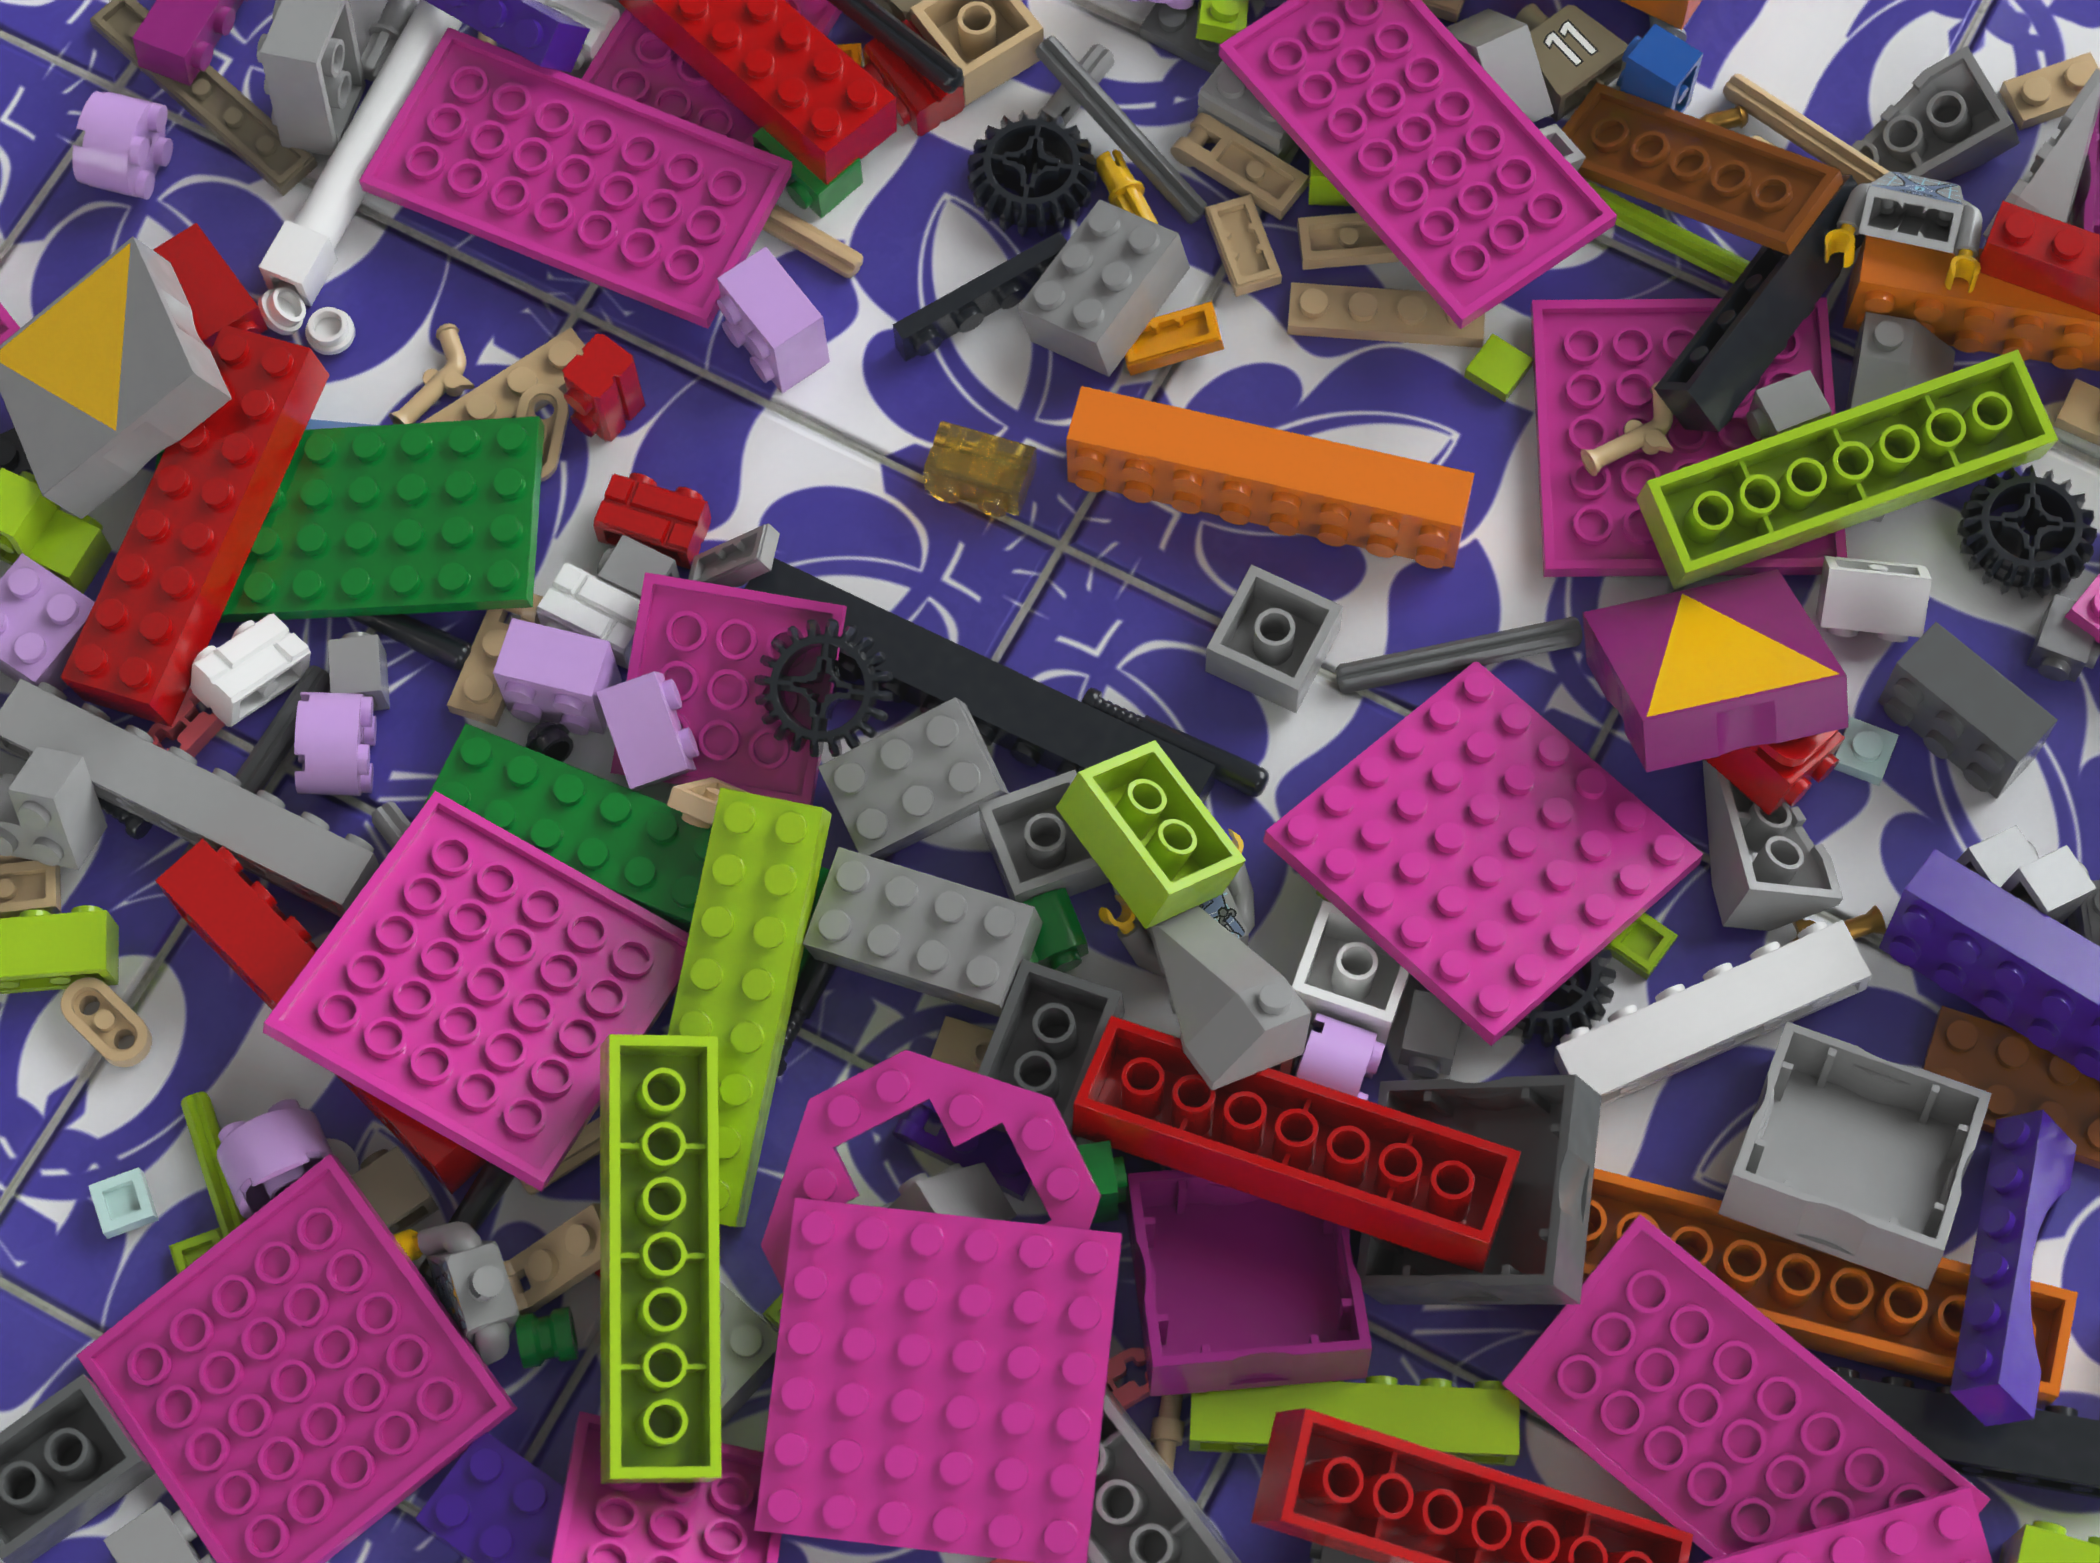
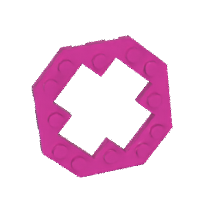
M904 1050L808 1100L761 1247L784 1291L795 1198L847 1203L859 1197L860 1195L836 1147L928 1100H931L954 1147L1003 1123L1051 1221L1043 1225L1090 1230L1101 1193L1052 1097L909 1050Z

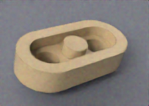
M546 383L535 384L529 387L522 394L516 413V418L536 416L537 407L541 404L547 403L554 408L551 417L541 419L545 425L541 482L549 479L558 467L569 418V405L564 398L563 392L557 387Z
M87 977L76 980L64 991L61 999V1010L64 1017L109 1063L117 1067H131L144 1060L152 1046L150 1029L107 984L99 979ZM89 1003H100L96 1013L84 1015V1009ZM134 1036V1042L129 1048H118L119 1042L123 1037Z

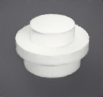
M286 287L270 289L258 301V307L267 327L282 335H291L302 326L303 318L306 315V307L301 297L295 291Z
M324 307L311 315L306 325L305 334L309 345L316 352L324 355H335L343 352L352 344L355 337V327L350 316L344 311L334 307Z

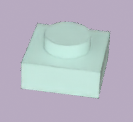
M1850 717L1848 728H1845L1843 733L1845 739L1835 754L1839 762L1834 769L1879 786L1899 735Z
M140 1167L88 1185L102 1232L108 1239L159 1220L145 1174Z

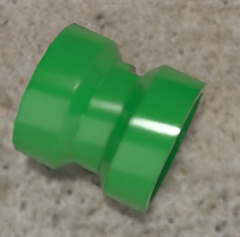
M570 1306L553 1309L550 1315L538 1317L533 1313L519 1315L515 1324L519 1353L524 1369L539 1367L547 1359L557 1358L561 1362H566L579 1358L575 1322Z

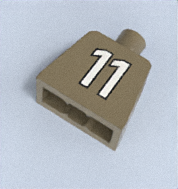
M1531 3L1524 7L1515 17L1516 20L1528 24L1554 111L1551 117L1556 122L1577 108L1596 83L1607 86L1620 76L1626 66V63L1622 61V56L1628 44L1575 5H1567L1548 18L1535 3Z

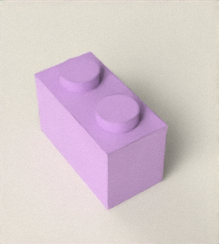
M653 671L597 691L630 789L641 790L696 770L693 758L699 756L698 747L689 727L682 729L676 710L682 708V701L673 679L665 680L663 673Z

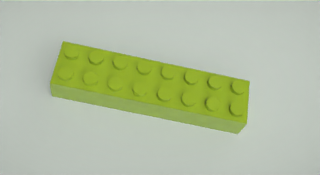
M2017 349L1648 480L1636 500L1675 590L1985 479L1993 474H1999L2012 467L2015 468L2038 460L2058 441V438L2021 354Z
M720 787L668 1035L718 1036L719 1224L731 1227H745L804 950L803 941L809 926L832 814L823 807Z
M609 1034L600 1045L601 1484L712 1482L722 1477L718 1036Z

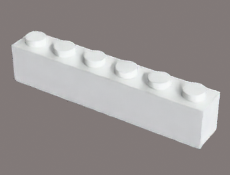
M1841 920L1829 926L1826 921H1820L1800 931L1797 935L1798 940L1780 947L1778 942L1764 945L1750 955V961L1734 968L1731 963L1719 965L1703 975L1704 981L1685 989L1683 984L1669 987L1656 995L1655 1000L1657 1002L1638 1010L1636 1005L1624 1007L1607 1018L1609 1023L1590 1031L1585 1026L1572 1030L1571 1034H1565L1560 1038L1561 1044L1555 1047L1554 1062L1561 1075L1576 1074L1602 1096V1107L1783 1027L1786 1021L1792 1023L1866 990L1872 974L1844 921Z

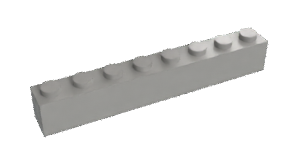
M20 678L0 709L1 749L25 761L29 759L37 746L83 755L98 797L194 845L203 838L215 851L224 846L239 861L244 870L341 918L380 866L373 853V846L362 838L353 834H347L343 838L328 831L330 826L319 817L309 812H303L301 816H298L284 809L286 806L284 802L273 794L264 790H259L257 794H254L240 787L241 782L222 769L215 768L211 773L197 766V760L180 748L171 746L167 751L152 744L154 742L153 738L143 730L133 725H127L125 729H122L110 723V717L97 707L84 703L80 708L66 701L67 696L63 692L46 682H40L37 687Z

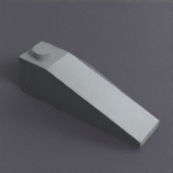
M1965 46L1923 70L1912 82L1913 87L1895 106L1891 104L1880 115L1881 120L1862 140H1857L1851 147L1890 172H1900L1939 181H1947L1983 165L2020 144L2013 121L1969 47Z
M2096 69L2062 117L2057 128L2061 130L2057 138L2051 137L2036 154L2035 161L2030 168V172L2033 175L2027 182L2019 178L2006 197L2005 202L2069 224L2100 107V70ZM1997 213L1983 233L1985 239L1988 237Z
M1866 312L1856 337L1846 410L1952 373L1955 350L1916 320ZM1885 514L1870 519V521L1881 522Z
M1703 760L1711 880L1722 925L1724 927L1771 931L1838 906L1843 900L1832 859L1823 844L1814 845L1802 826L1806 818L1798 806L1790 808L1789 804L1785 802L1771 815H1768L1706 760Z
M1196 906L1149 928L1161 973L1166 976L1170 990L1169 1001L1172 1012L1177 1015L1181 1029L1180 1040L1183 1051L1212 1091L1304 1054L1312 1012L1280 972L1207 912Z

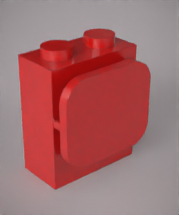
M197 223L153 249V251L171 262L192 309L196 331L210 351L223 324L257 334L268 330L258 305Z
M1838 730L1781 743L1744 747L1705 760L1765 813L1771 815L1785 802L1791 807L1794 806L1812 786L1810 782L1812 778L1820 783L1832 772L1839 762V759L1834 754L1845 737Z

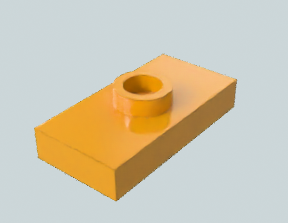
M1212 301L1151 319L1124 356L1130 376L1223 350L1224 344Z

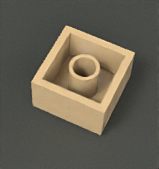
M922 0L910 8L911 22L926 41L963 70L965 80L962 86L964 87L966 106L1040 61L1035 50L1044 41L1043 27L1021 0Z

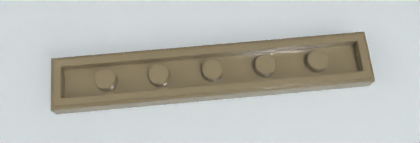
M111 0L89 19L92 27L282 196L288 193L318 166L315 157L309 152L293 147H282L277 126L272 124V119L212 66L209 65L205 71H199L191 86L139 67L132 37L149 11L137 0Z

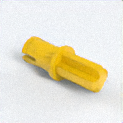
M1113 150L1112 155L1115 161L1112 159L1109 151L1101 154L1096 159L1097 173L1109 191L1108 202L1158 224L1143 196L1145 187L1141 181L1135 180L1121 151Z

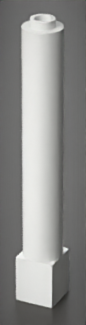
M425 0L419 1L294 222L285 220L259 265L268 290L280 287L289 288L301 297L305 305L312 306L338 260L334 250L367 193L362 190L359 182L362 174L449 27L459 31L463 22Z

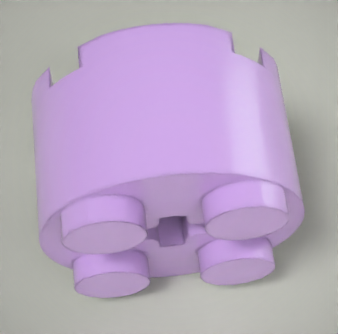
M94 92L85 103L76 128L85 131L83 145H73L72 164L76 180L91 187L145 200L149 199L154 190L157 170L159 166L166 167L169 164L173 151L172 139L165 138V125L168 115L167 106L113 92Z
M301 692L302 701H298L294 742V755H298V762L303 763L302 771H295L297 794L361 796V793H372L374 768L373 763H370V746H375L377 732L376 716H373V697L352 693Z
M1317 1012L1312 1026L1321 1028V1032L1311 1030L1310 1036L1306 1040L1304 1054L1300 1057L1294 1076L1367 1100L1368 1094L1362 1093L1359 1090L1364 1076L1372 1079L1373 1075L1376 1074L1385 1044L1376 1041V1032Z
M295 1099L277 1102L268 1110V1113L257 1116L247 1122L237 1121L225 1126L218 1134L221 1144L216 1154L238 1210L246 1219L265 1206L327 1155H333L316 1115L308 1109L300 1108L298 1101Z

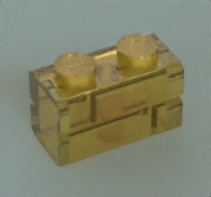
M942 421L924 465L925 489L930 490L931 495L942 502L954 504L961 499L977 504L982 512L991 516L1003 517L1006 513L1019 516L1036 472V447Z

